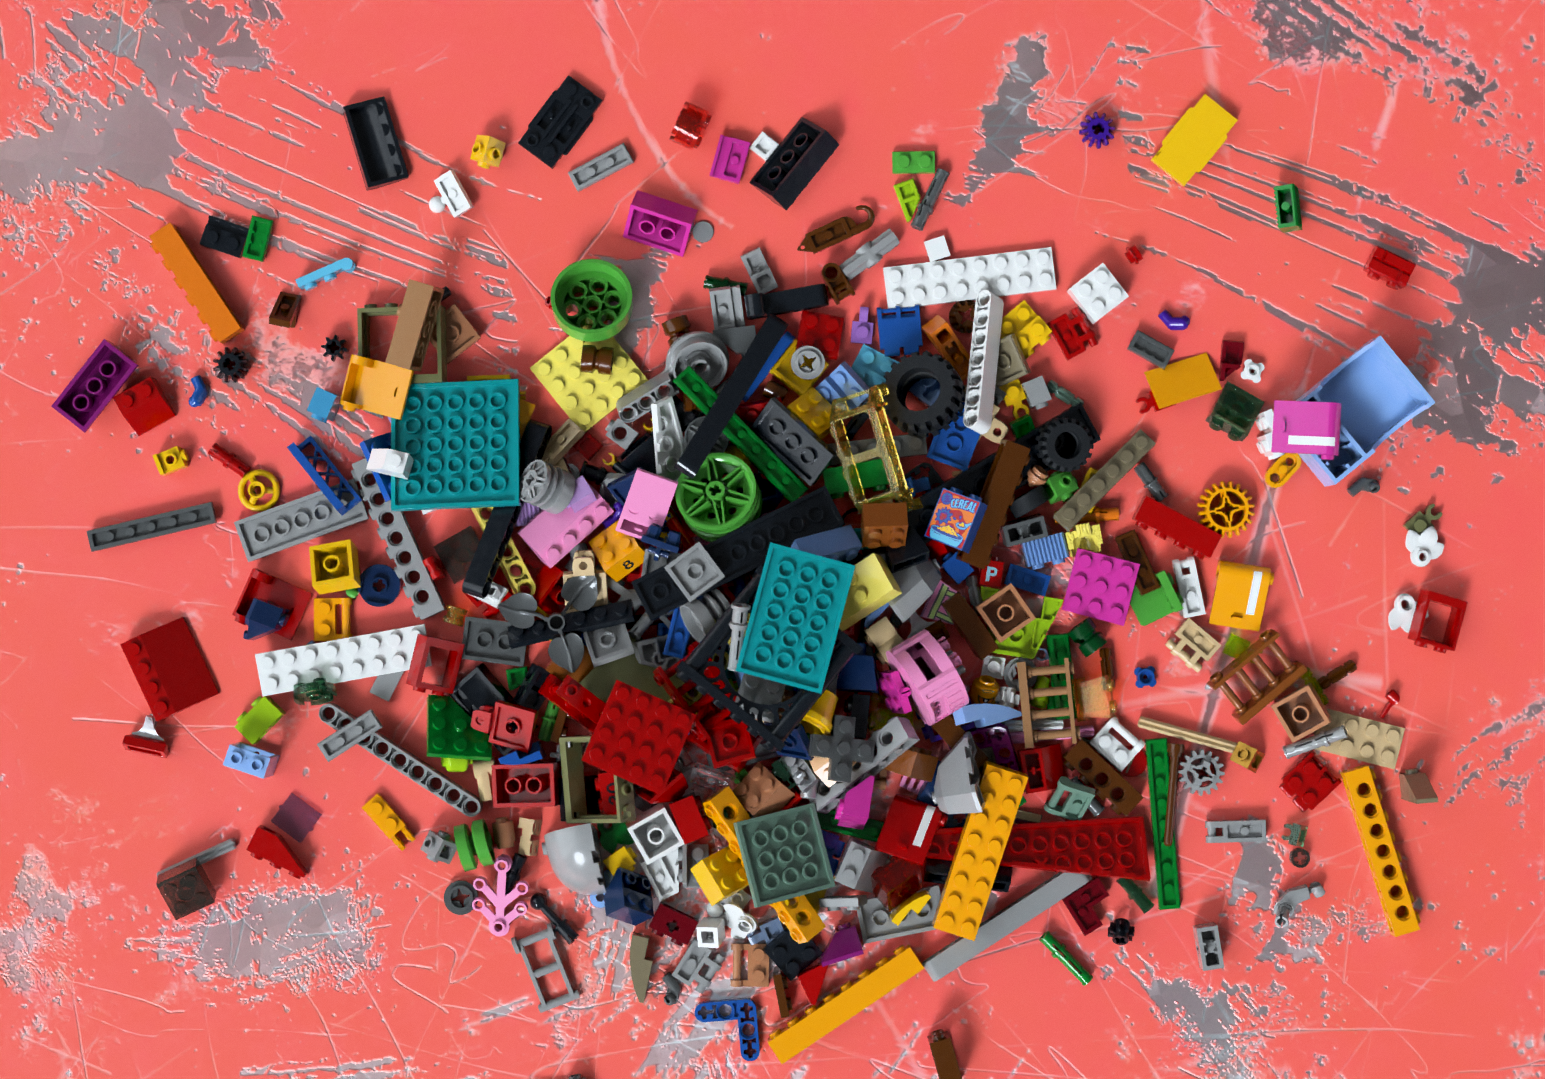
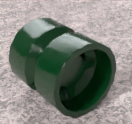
M1090 617L1080 622L1067 633L1074 643H1079L1078 648L1085 657L1097 651L1107 642L1101 632H1096L1097 626Z

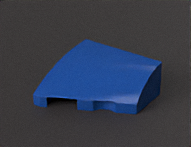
M539 740L532 743L529 753L516 750L498 760L500 764L520 765L540 760L546 754Z

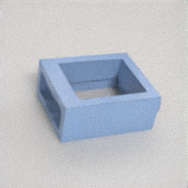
M237 742L229 745L223 765L265 779L274 775L280 755Z

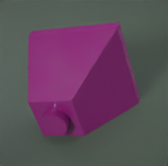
M850 922L838 925L837 930H834L821 955L823 967L864 954L855 924L850 925Z

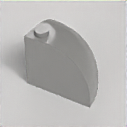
M591 823L559 829L544 835L545 842L542 843L543 855H548L552 870L563 885L572 891L585 895L606 893L607 889L597 829Z

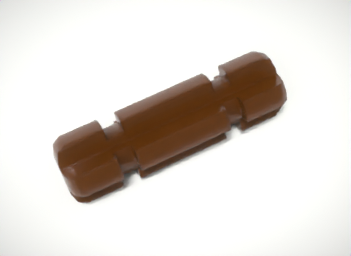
M1101 648L1099 654L1102 657L1100 662L1102 678H1104L1103 688L1114 689L1116 686L1113 679V660L1110 658L1112 656L1111 648Z
M1348 660L1344 663V666L1340 665L1327 673L1326 677L1322 676L1317 682L1320 688L1326 689L1331 686V683L1334 684L1346 677L1347 673L1357 670L1355 662Z

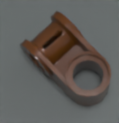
M828 263L823 267L821 271L822 279L836 305L840 304V301L844 298L855 295L850 282L837 264ZM827 268H834L837 271V276L833 279L828 278L825 274Z

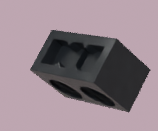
M532 663L513 701L523 707L539 711L546 697L540 694L538 690L550 673Z

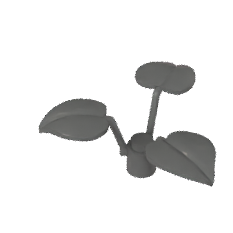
M575 576L566 581L562 587L561 596L569 602L561 613L554 612L549 617L535 612L537 601L529 593H516L499 604V610L503 617L517 628L531 627L534 624V616L547 621L549 628L553 631H558L561 636L554 638L550 642L548 653L551 660L571 673L577 670L583 658L584 644L581 637L576 633L564 635L562 631L565 626L564 615L571 605L576 610L584 611L590 609L595 604L598 596L597 578L595 576Z

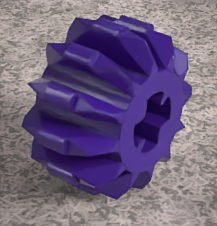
M1094 112L1093 118L1087 115L1085 117L1086 122L1082 121L1080 123V126L1084 129L1079 130V134L1086 135L1081 141L1084 143L1089 140L1088 147L1090 148L1096 143V148L1100 149L1101 142L1107 146L1109 144L1108 139L1112 140L1114 138V135L1110 132L1115 131V126H1108L1113 120L1110 118L1105 121V113L1099 118L1098 113ZM1096 126L1101 128L1099 131H1102L1098 135L1093 133L1095 130H1092Z

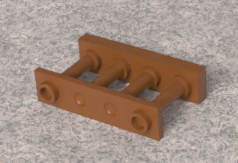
M1273 629L1261 633L1259 639L1224 669L1212 674L1210 680L1206 683L1213 690L1217 688L1222 690L1236 708L1232 716L1241 725L1247 723L1308 671L1302 663L1289 660L1275 642L1281 635ZM1266 647L1271 649L1285 667L1284 671L1278 676L1273 674L1258 655ZM1251 660L1268 680V685L1263 689H1258L1242 669ZM1234 674L1238 676L1252 694V698L1246 703H1242L1226 683Z

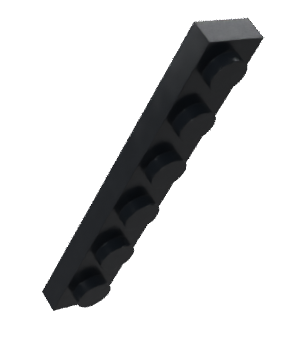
M631 599L584 611L566 613L564 615L565 626L562 631L566 636L569 633L580 634L634 622L633 602ZM543 619L535 620L534 624L529 628L522 629L508 626V640L511 649L561 637L558 631L551 630L548 622Z

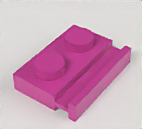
M720 135L709 176L739 184L750 142Z

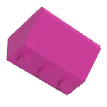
M637 190L630 205L623 237L683 257L698 210Z
M869 776L849 790L843 799L840 798L834 818L838 820L837 826L863 830L869 818L875 776Z

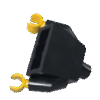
M643 422L646 433L620 456L616 457L614 454L608 453L613 458L612 462L608 463L603 459V463L613 466L612 469L616 473L628 474L642 466L644 470L656 474L653 426L647 428Z

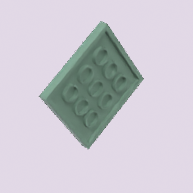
M814 803L733 823L755 908L835 887Z

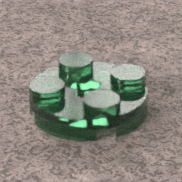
M316 678L311 683H298L293 686L294 702L299 705H305L304 701L311 702V706L321 705L332 701L333 695L337 696L336 686L333 683L326 682L325 678Z

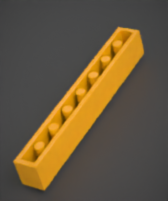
M904 945L899 946L893 951L894 955L888 959L886 956L875 963L876 967L870 971L867 968L859 973L857 980L854 982L847 981L840 986L841 990L836 994L831 992L822 999L823 1002L818 1006L811 1005L804 1011L805 1015L800 1018L795 1016L787 1022V1027L782 1030L778 1028L771 1032L768 1044L781 1064L923 970L922 963L910 945L906 947Z

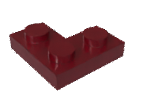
M1095 877L1062 899L1084 936L1103 925L1092 906L1108 897L1109 893L1098 877Z

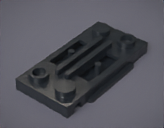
M568 75L559 89L551 94L528 125L529 129L518 144L553 169L563 155H568L592 123V116L603 101Z

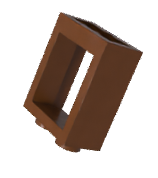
M943 1029L931 1032V1036H927L939 1079H962L948 1031L943 1032Z

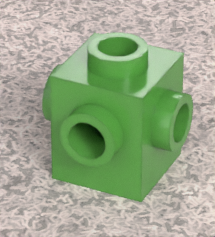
M1065 471L1052 473L1047 482L1043 484L1050 497V504L1061 500L1063 503L1067 502L1079 489L1076 478L1072 476L1071 472Z

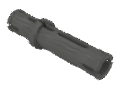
M940 168L937 169L924 199L918 204V211L910 225L914 229L923 231L927 219L933 214V207L950 175L947 171Z

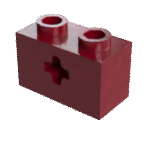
M660 902L649 927L652 928V933L661 937L665 934L672 938L671 942L682 946L683 943L688 945L699 919ZM673 920L677 921L676 925L679 928L675 927L673 930L669 929L670 925L668 924V922L672 923Z

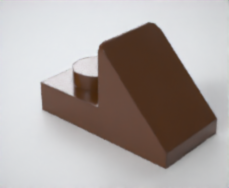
M280 292L269 316V324L295 328L301 296Z

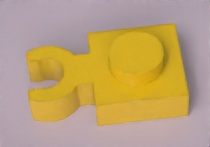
M1019 379L999 387L1007 393L1003 400L1006 407L1013 405L1012 414L1015 419L1019 418L1017 414L1018 409H1023L1025 414H1029L1028 407L1022 404V400L1027 399Z

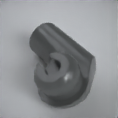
M1361 477L1348 487L1347 491L1352 497L1360 491L1377 493L1380 490V484L1375 479Z
M669 972L662 977V980L668 987L664 1002L671 1006L679 1000L681 987Z

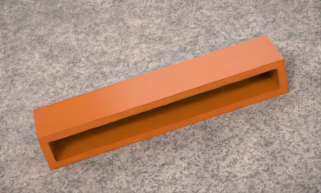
M170 222L149 236L152 240L150 243L156 254L160 253L164 258L162 261L163 265L168 271L172 270L176 276L173 280L180 289L184 288L188 294L185 298L192 307L196 306L199 311L197 316L203 324H208L211 329L209 334L213 340L225 344L245 331L177 227Z

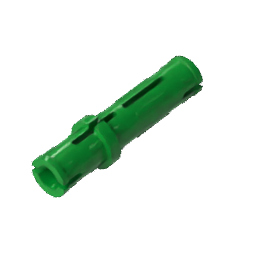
M1046 931L1039 938V941L1049 949L1051 956L1057 958L1083 986L1092 980L1093 976L1065 949L1064 943L1061 944L1049 931ZM1068 960H1069L1080 972H1078V971L1068 962Z

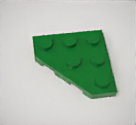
M428 694L427 757L490 761L492 758V743L488 742L489 735L487 733L477 731L471 727L472 718L450 696Z

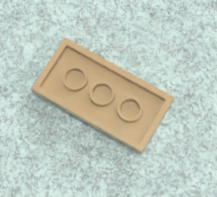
M1326 708L1333 720L1316 730L1314 735L1320 734L1322 730L1328 731L1344 725L1348 738L1333 742L1328 747L1316 748V750L1395 770L1405 728Z

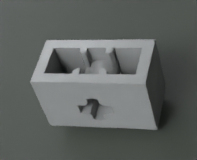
M1214 922L1192 925L1199 968L1203 971L1225 968L1218 925Z

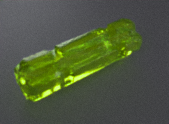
M1306 667L1308 671L1301 676V679L1305 680V685L1310 682L1312 683L1323 704L1326 705L1329 699L1326 694H1323L1324 691L1316 678L1312 676L1313 673L1310 668Z

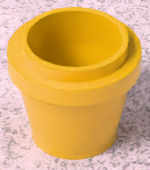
M825 690L800 723H802L805 732L819 735H828L833 727L831 723L838 698L832 692Z

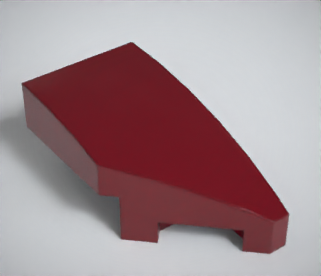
M1222 340L1219 370L1220 381H1224L1232 372L1241 367L1244 349L1243 341Z

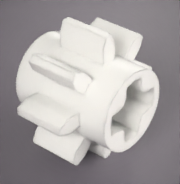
M1000 687V692L995 702L998 705L1014 709V706L1018 707L1020 695L1016 694L1015 688Z

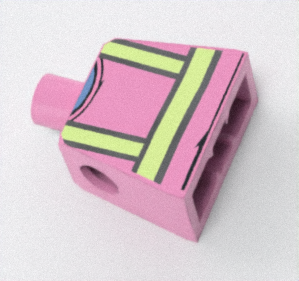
M940 580L933 594L927 599L920 616L936 621L941 619L944 623L954 625L941 604L957 593V591Z

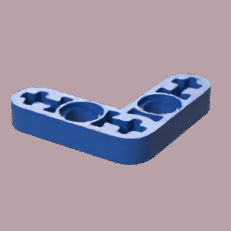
M752 999L703 1001L697 1004L694 1014L697 1020L701 1022L738 1019L741 1056L746 1061H754L758 1058L760 1046L756 1004ZM744 1003H748L749 1006L753 1007V1009L749 1010V1018L754 1017V1020L746 1019L741 1021V1018H745V1011L740 1009V1007H744ZM723 1004L729 1005L732 1009L731 1013L727 1016H723L719 1012V1008ZM712 1005H717V1017H713L714 1012L707 1013V1017L698 1014V1011L703 1006H706V1010H713ZM745 1024L754 1026L755 1031L752 1035H745L742 1028ZM756 1038V1041H752V1049H756V1052H753V1056H749L748 1053H744V1050L748 1048L747 1041L743 1042V1039L751 1040Z

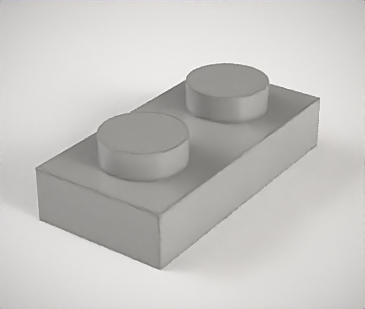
M867 895L826 896L819 899L820 907H828V911L841 910L840 907H847V910H859L860 906L867 904Z

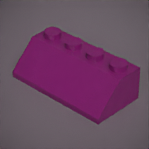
M104 339L51 407L86 433L138 365L116 345Z

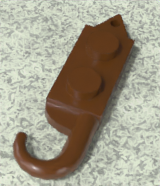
M866 205L857 206L856 210H865L867 212L868 219L856 225L850 217H841L805 234V238L797 248V251L813 252V254H816L869 229L875 221L874 211Z

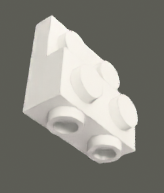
M1272 409L1257 414L1256 425L1260 431L1264 432V435L1257 437L1258 442L1256 445L1261 454L1264 453L1265 457H1268L1269 460L1284 455L1285 453L1271 452L1274 416Z

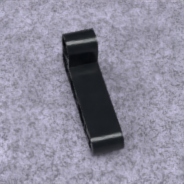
M825 284L767 294L754 293L744 296L748 320L765 318L770 313L782 315L829 305Z

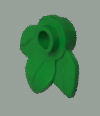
M625 822L612 823L610 828H606L604 823H597V828L601 832L600 843L609 853H614L618 843L623 845L634 843Z

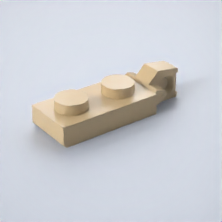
M570 418L567 419L550 438L542 460L554 466L585 432Z

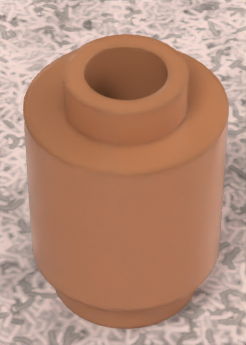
M508 817L496 818V822L492 823V829L497 848L514 847L516 838L513 820H508Z

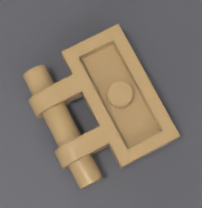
M1187 618L1174 633L1180 638L1179 642L1176 644L1169 639L1165 644L1171 650V654L1177 655L1185 662L1189 669L1192 668L1197 673L1203 667L1197 662L1198 659L1202 657L1204 660L1209 661L1221 646L1220 643L1190 618ZM1186 644L1195 651L1192 656L1183 650Z

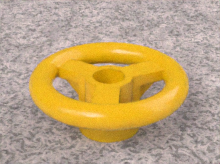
M263 469L252 470L241 478L238 485V496L246 508L258 512L265 511L273 507L278 501L280 485L277 478L269 471ZM255 476L268 478L272 482L273 487H265L263 483L257 481ZM248 480L251 483L248 486V493L251 496L249 501L244 494V487ZM258 486L261 487L260 494H256L255 489ZM265 494H273L271 500L266 504L255 505L257 500Z

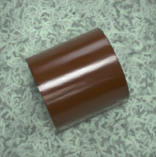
M770 380L762 395L769 399L781 397L783 402L788 388Z

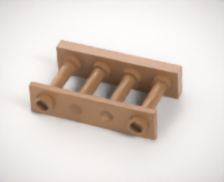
M1064 658L1065 665L1032 668L1031 666H1026V662H1017L1025 748H1034V743H1037L1038 740L1072 737V744H1077V739H1081L1080 726H1075L1070 675L1074 674V664L1069 662V658ZM1066 673L1067 686L1038 689L1028 687V679L1032 678V676ZM1068 694L1069 707L1044 710L1030 709V700H1034V697ZM1070 716L1071 729L1039 732L1032 729V721H1036V719Z

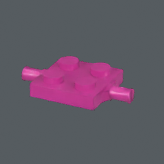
M884 670L879 672L880 678H878V683L882 689L881 692H884L882 694L887 697L885 703L888 710L898 714L911 712L912 708L908 696L911 695V691L908 690L911 689L904 686L899 671Z

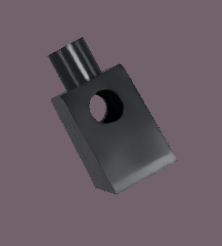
M908 525L905 546L898 548L883 547L891 573L926 562L929 558V548L912 525Z

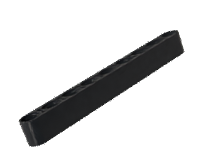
M773 313L769 314L674 466L675 469L691 479L694 478L787 329L788 323Z
M535 420L528 422L520 441V477L531 462L542 460L552 435L551 425ZM521 500V506L493 507L462 585L463 593L482 599L487 596L525 503Z

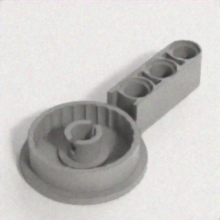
M694 331L679 337L667 352L665 369L617 401L616 408L620 419L625 423H631L651 411L652 403L666 396L673 397L680 393L679 387L673 380L688 366L712 389L716 387L725 377L729 365V354L723 341L716 335L705 331ZM703 363L701 366L695 367L696 364ZM663 385L667 386L664 389H659ZM643 397H649L646 400H641ZM625 408H631L629 411H623Z

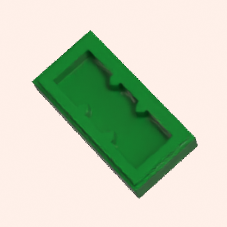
M252 215L242 257L264 262L274 225L273 220Z

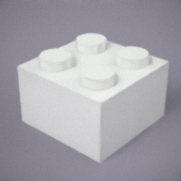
M1104 263L1100 264L1066 291L1080 310L1085 313L1092 325L1129 297Z
M659 803L637 815L635 821L625 822L627 830L648 865L684 845L682 836L663 803Z

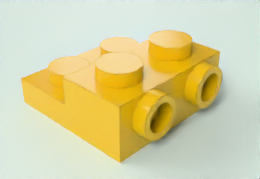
M1023 300L1002 318L1000 339L1015 334L1025 359H1027L1035 352L1033 347L1038 343L1042 346L1051 339L1049 334L1052 330Z

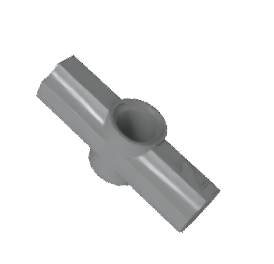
M889 228L872 242L868 241L861 246L853 256L841 263L839 267L844 276L850 281L866 268L869 269L877 264L885 254L897 247L900 242Z

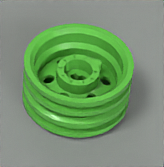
M710 453L693 479L683 473L679 476L678 485L675 490L677 506L690 530L706 541L712 542L758 519L761 515L763 499L758 483L750 467L734 455ZM704 479L709 480V484L707 485V483H704L702 481ZM738 489H743V493H739L736 491ZM734 509H736V512L734 514H730ZM712 514L715 518L708 519V515Z

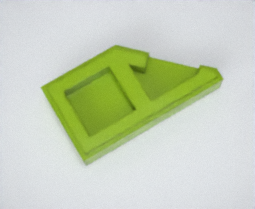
M914 178L893 185L907 223L910 222L921 198Z

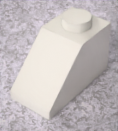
M372 449L366 469L408 480L414 459L409 453L393 449Z

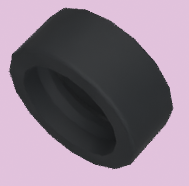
M1040 485L1016 498L1013 504L1008 507L1017 519L1045 503L1050 497L1043 485Z

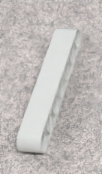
M988 290L981 291L977 295L975 302L963 416L964 425L979 434L987 433L992 424L1004 306L1003 300Z

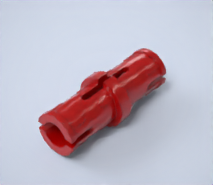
M214 443L212 448L217 450L218 453L212 449L208 451V455L223 463V467L226 469L230 468L242 478L246 473L240 468L247 472L251 469L250 466L237 459L234 453L227 452L217 443Z

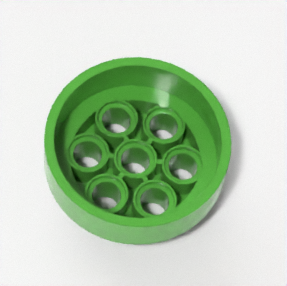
M599 259L581 260L567 266L556 277L551 289V305L554 318L566 334L581 341L597 342L613 337L626 326L633 311L632 288L627 276L614 264ZM596 288L604 289L601 292L594 291ZM576 293H583L581 297L574 296ZM613 301H616V302L619 303V304H617V305H615V306L609 305V303H611V302H613ZM592 306L598 307V309L595 311L589 310V308ZM572 311L577 312V314L574 316L568 315V313ZM606 320L613 321V323L609 325H606L603 322ZM586 325L592 326L591 329H583Z

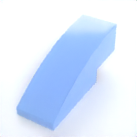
M988 703L966 705L953 713L956 725L974 721L976 728L986 727L1022 716L1021 711Z

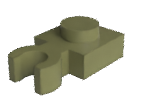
M1430 504L1425 508L1424 514L1421 511L1416 512L1402 526L1407 531L1413 530L1420 535L1428 527H1434L1431 521L1439 519L1443 513L1438 512L1435 516L1432 515L1431 509L1435 505Z

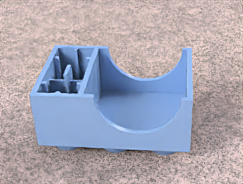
M1380 335L1366 342L1296 400L1342 403L1339 456H1334V460H1322L1321 455H1298L1325 487L1336 485L1374 454L1376 448L1392 433L1414 416L1431 407L1435 401Z

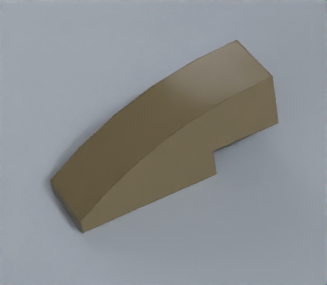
M633 932L630 946L631 977L640 1003H644L654 958L645 957L650 936Z

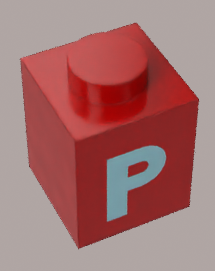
M992 556L989 565L985 566V569L980 568L978 585L1001 588L1004 562H999L1000 557Z

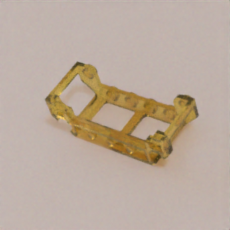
M887 384L875 385L870 387V389L832 400L830 433L836 442V453L838 458L841 459L842 472L849 486L850 499L861 514L863 504L882 503L891 499H896L899 503L906 502L907 512L923 508L920 497L913 499L911 492H914L913 488L908 489L884 406L888 405V403L883 400V396L889 394ZM869 393L868 402L865 405L851 410L848 409L846 401ZM866 412L870 418L877 446L874 449L853 455L843 420ZM880 457L890 485V491L866 499L856 463Z

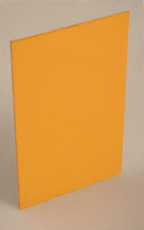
M1207 352L1168 364L1164 370L1159 367L1144 372L1159 409L1222 389Z

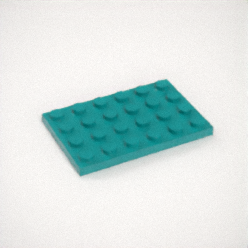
M770 542L735 671L821 694L855 565Z

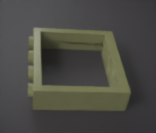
M387 303L385 307L378 308L377 304L364 305V308H357L359 356L370 358L369 317L397 316L398 304ZM440 305L437 314L438 374H413L411 384L447 382L446 307Z
M592 735L560 737L566 824L624 823L635 821L633 783L615 775L614 786L617 814H587L583 761H581V742H589Z

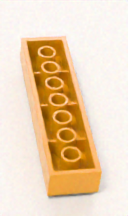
M985 761L978 784L985 807L983 812L968 813L932 921L933 928L975 941L1028 780L1026 773Z

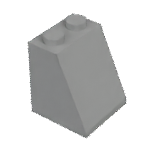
M850 837L833 876L834 881L854 890L872 893L889 854L877 851L875 847Z

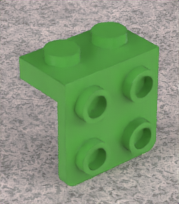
M1165 570L1155 573L1161 588L1140 596L1136 585L1134 587L1130 605L1142 626H1146L1172 612H1178L1183 609L1181 605L1184 603L1183 598L1179 592H1175L1172 586L1174 580L1169 572L1166 573Z

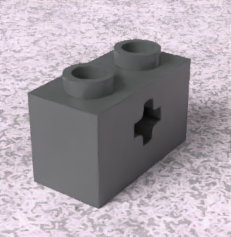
M1040 513L1005 522L1000 527L1003 545L1006 547L1048 537L1044 516Z

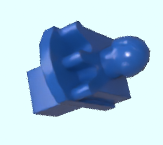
M928 477L913 481L911 478L904 479L902 481L903 486H896L893 489V493L896 496L905 494L906 498H913L916 496L915 493L931 489Z

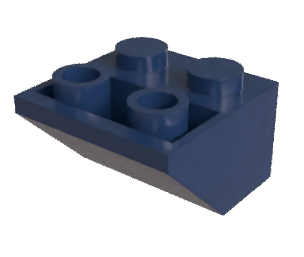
M618 868L604 895L606 916L634 926L654 917L651 883L648 878L627 869Z

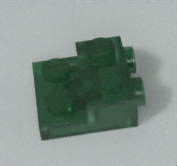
M1227 381L1205 421L1209 423L1211 429L1215 431L1222 430L1228 433L1227 436L1232 441H1243L1248 436L1264 401Z

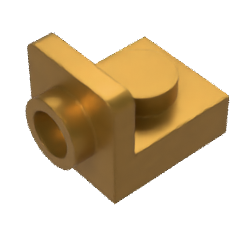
M1239 741L1230 760L1256 773L1265 754Z

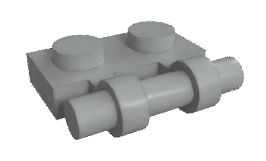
M694 938L673 971L672 976L689 987L693 980H696L699 984L695 990L702 994L706 987L709 988L711 985V979L716 971H720L721 963L725 957L718 953L714 960L709 958L712 949L698 947V940ZM705 963L709 968L704 976H702L698 972Z

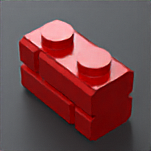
M1376 246L1373 248L1363 271L1368 273L1367 277L1376 281L1379 279L1386 281V286L1398 290V288L1402 289L1407 285L1416 264L1380 246Z

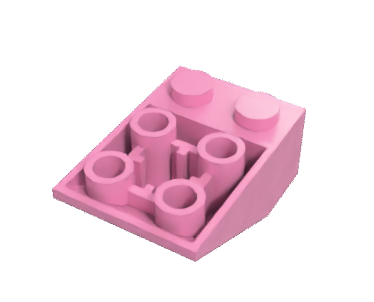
M637 468L615 531L641 539L652 523L663 527L678 482Z

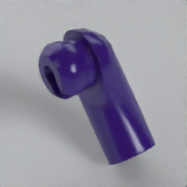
M1166 309L1158 315L1170 330H1185L1190 324V319L1187 316L1172 317Z
M619 501L614 504L615 513L602 522L605 529L619 520L623 509Z

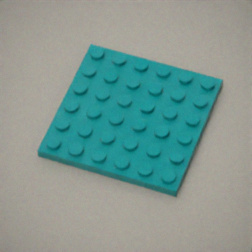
M519 379L418 383L410 385L402 420L391 418V449L409 453L414 461L408 480L391 476L392 511L521 506Z

